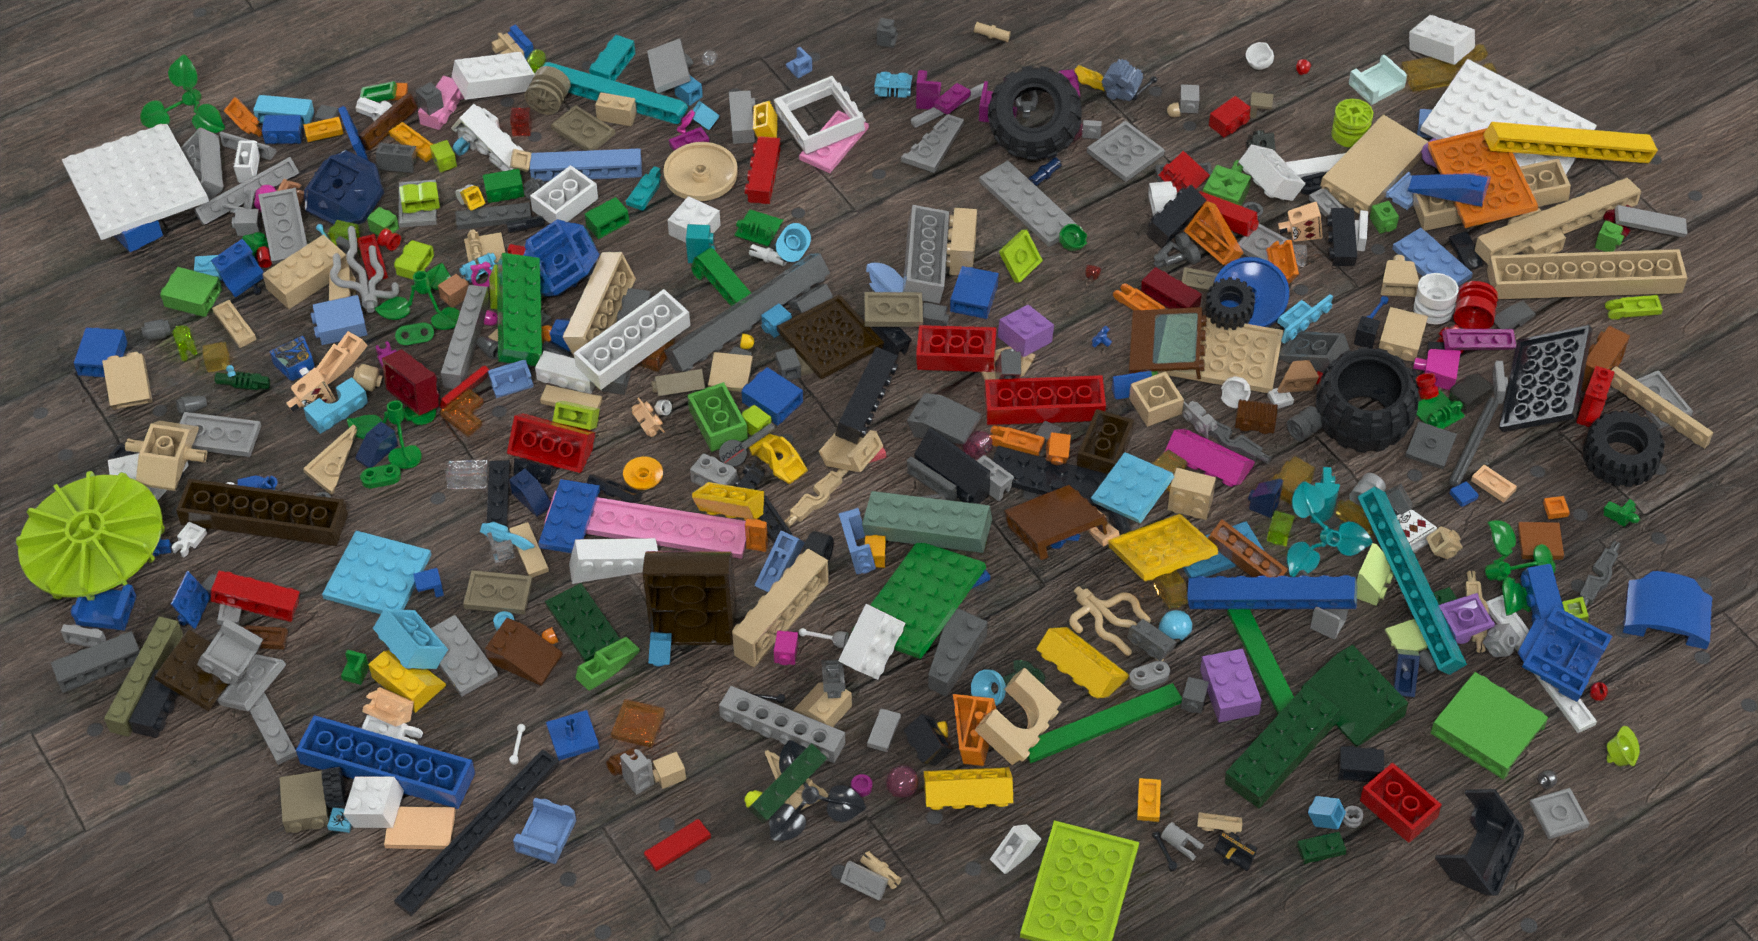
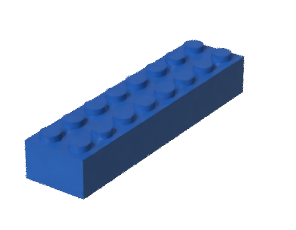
M315 715L296 749L300 764L321 770L340 767L342 776L352 779L355 777H395L403 788L404 794L455 807L456 809H459L475 775L473 761L470 759Z

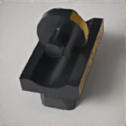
M1222 832L1214 851L1225 857L1223 864L1226 866L1233 862L1248 871L1255 858L1257 847L1251 843L1243 845L1239 842L1238 835L1233 832L1229 834Z

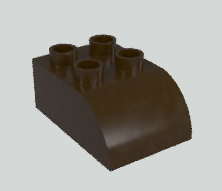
M646 551L642 575L650 633H671V645H733L732 631L736 625V592L732 552Z

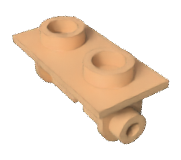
M638 397L637 399L640 404L632 407V414L641 423L640 425L646 435L653 437L659 429L664 433L665 431L661 427L663 422L656 414H652V411H654L653 407L648 401L644 403Z

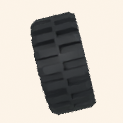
M1624 410L1619 413L1612 411L1609 415L1606 413L1595 419L1592 426H1590L1583 446V458L1589 470H1593V474L1597 478L1601 477L1603 482L1607 484L1610 482L1618 487L1620 485L1632 487L1633 484L1638 486L1643 484V482L1649 481L1656 474L1664 453L1665 441L1661 431H1657L1658 427L1654 423H1650L1647 417H1641L1639 413L1633 412L1632 414ZM1615 442L1625 443L1633 447L1639 454H1621L1612 449L1609 444Z

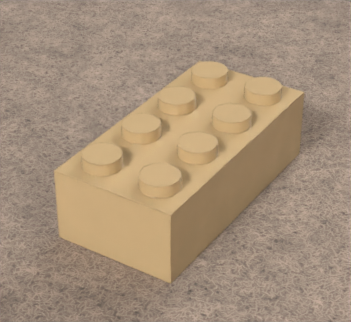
M322 235L264 272L263 278L266 289L290 309L329 284V272L333 267V255L335 253L340 255L341 269L349 268L346 254L325 235Z

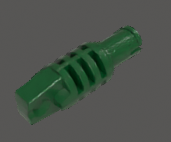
M236 371V375L228 377L227 373L216 372L215 384L231 385L234 389H269L271 383L269 377L261 376L258 373Z

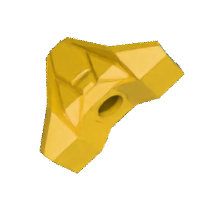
M768 434L748 448L752 456L759 457L769 465L775 476L788 484L793 483L808 471L799 453L784 437ZM775 453H781L783 458L777 460Z

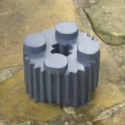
M1118 59L1116 63L1114 62L1110 65L1102 79V84L1105 87L1104 89L1107 90V96L1110 99L1115 100L1119 98L1123 101L1124 99L1130 101L1139 89L1144 76H1142L1141 70L1138 68L1136 70L1135 67L1129 65L1127 60Z

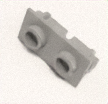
M1184 401L1183 417L1186 421H1190L1196 431L1202 433L1207 439L1208 431L1217 429V421L1209 413L1206 414V410L1198 402L1191 401L1187 404Z

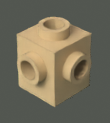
M1443 526L1426 537L1431 551L1437 557L1452 558L1463 548L1459 541L1460 536L1458 533Z

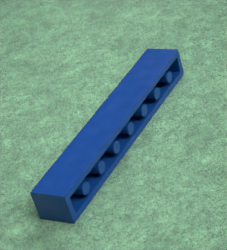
M1305 575L1299 577L1237 576L1234 578H1227L1225 576H1217L1215 578L1197 576L1189 578L1187 601L1190 609H1315V607L1321 609H1356L1357 582L1355 577L1348 575L1340 577H1330L1327 575L1320 577Z

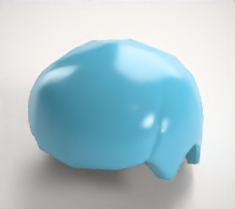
M1172 610L1163 616L1159 622L1158 629L1173 640H1183L1191 633L1193 624L1188 614L1183 611Z

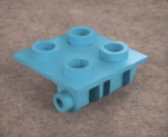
M881 72L876 76L875 94L887 97L889 88V97H891V88H894V97H896L898 88V97L907 98V96H911L910 88L913 75L908 73H898L897 75L890 72Z

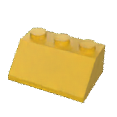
M708 482L692 493V498L699 511H705L709 515L723 514L727 518L740 517L744 518L745 521L746 519L754 520L763 515L764 491Z
M390 650L383 651L368 664L371 676L386 690L414 702L412 710L415 713L446 686V683L428 669H408L403 667L400 660Z

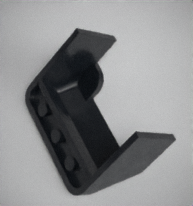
M1496 789L1465 790V795L1475 807L1470 821L1477 831L1467 856L1466 854L1436 855L1435 859L1452 881L1486 896H1497L1502 889L1523 841L1524 829Z

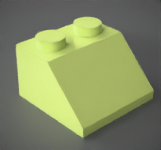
M1372 543L1357 578V599L1376 606L1380 599L1385 598L1388 589L1385 586L1387 583L1391 584L1394 577L1384 552L1377 544Z

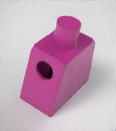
M1430 349L1427 360L1415 358L1413 369L1422 370L1424 373H1433L1436 377V386L1453 391L1461 351Z

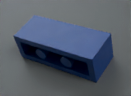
M1551 564L1530 567L1521 573V583L1527 592L1526 601L1533 613L1532 623L1535 620L1549 618L1555 606L1564 610Z

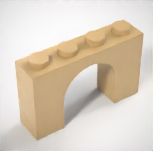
M1025 668L1012 677L1004 690L1025 710L1028 718L1027 729L1014 726L996 708L984 716L975 729L1011 765L1019 760L1023 762L1029 756V748L1034 747L1040 740L1038 735L1045 732L1049 727L1048 721H1051L1058 714L1057 708L1061 704V701Z

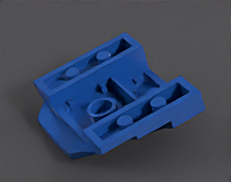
M1652 571L1642 579L1629 580L1623 633L1644 637L1646 629L1652 628L1687 635V646L1707 649L1711 633L1712 596L1703 592L1695 579L1674 573Z
M1555 606L1549 618L1534 621L1518 650V654L1524 662L1523 668L1558 688L1559 693L1578 702L1612 636Z

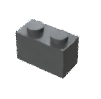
M1014 349L1001 351L995 362V379L1019 378L1021 376V352H1015Z

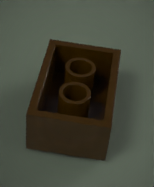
M1096 409L1079 449L1077 466L1109 474L1127 450L1133 435L1134 420Z

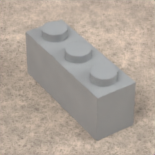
M751 91L729 92L733 144L755 142L754 135L756 134L752 129L754 116L752 109H754L755 98H751Z

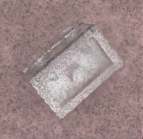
M488 460L448 461L446 469L447 488H487Z

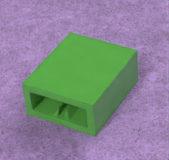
M177 267L175 272L171 274L167 285L162 288L160 296L164 307L206 317L221 293L222 286L219 277Z

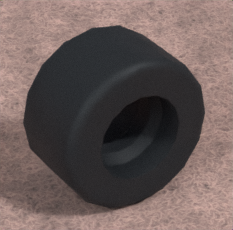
M812 531L806 539L803 553L810 549L829 562L834 545L833 537L825 533Z

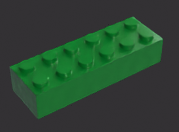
M502 253L498 261L497 316L499 362L515 363L526 360L527 365L536 366L542 355L540 258Z

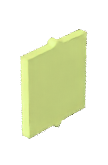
M1415 619L1385 629L1386 634L1391 640V645L1395 649L1421 651L1428 648Z

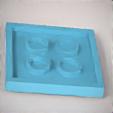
M1125 452L1091 499L1093 503L1141 524L1171 483L1174 475L1170 471Z

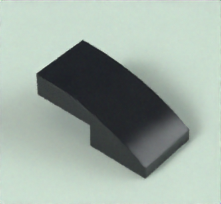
M1466 231L1449 237L1448 242L1458 254L1457 260L1470 271L1483 267L1481 257L1475 252L1476 246Z

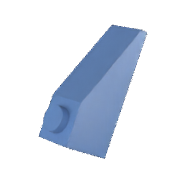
M780 531L754 586L769 592L773 583L778 582L783 577L784 571L787 568H791L795 563L805 542L784 531Z

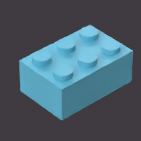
M384 609L373 627L379 635L378 637L390 648V652L400 660L403 667L408 669H437L448 651V648L415 610Z

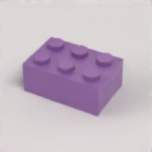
M1243 649L1202 656L1200 671L1203 680L1209 682L1208 694L1218 722L1259 715L1261 698Z

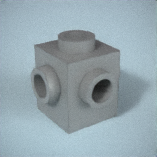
M1510 623L1497 624L1488 631L1482 643L1493 657H1506L1512 654L1520 637Z

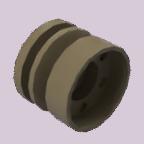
M540 67L537 69L524 94L525 101L533 110L541 114L553 115L559 111L571 87L570 80L562 71L554 67Z

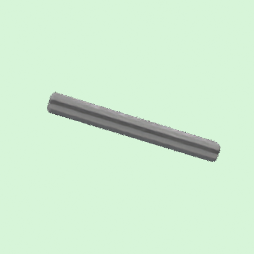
M984 83L969 89L971 90V96L959 106L981 96ZM933 107L912 117L911 124L917 128L945 113Z

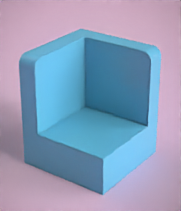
M700 100L693 108L695 114L692 119L708 130L711 129L719 118V115Z

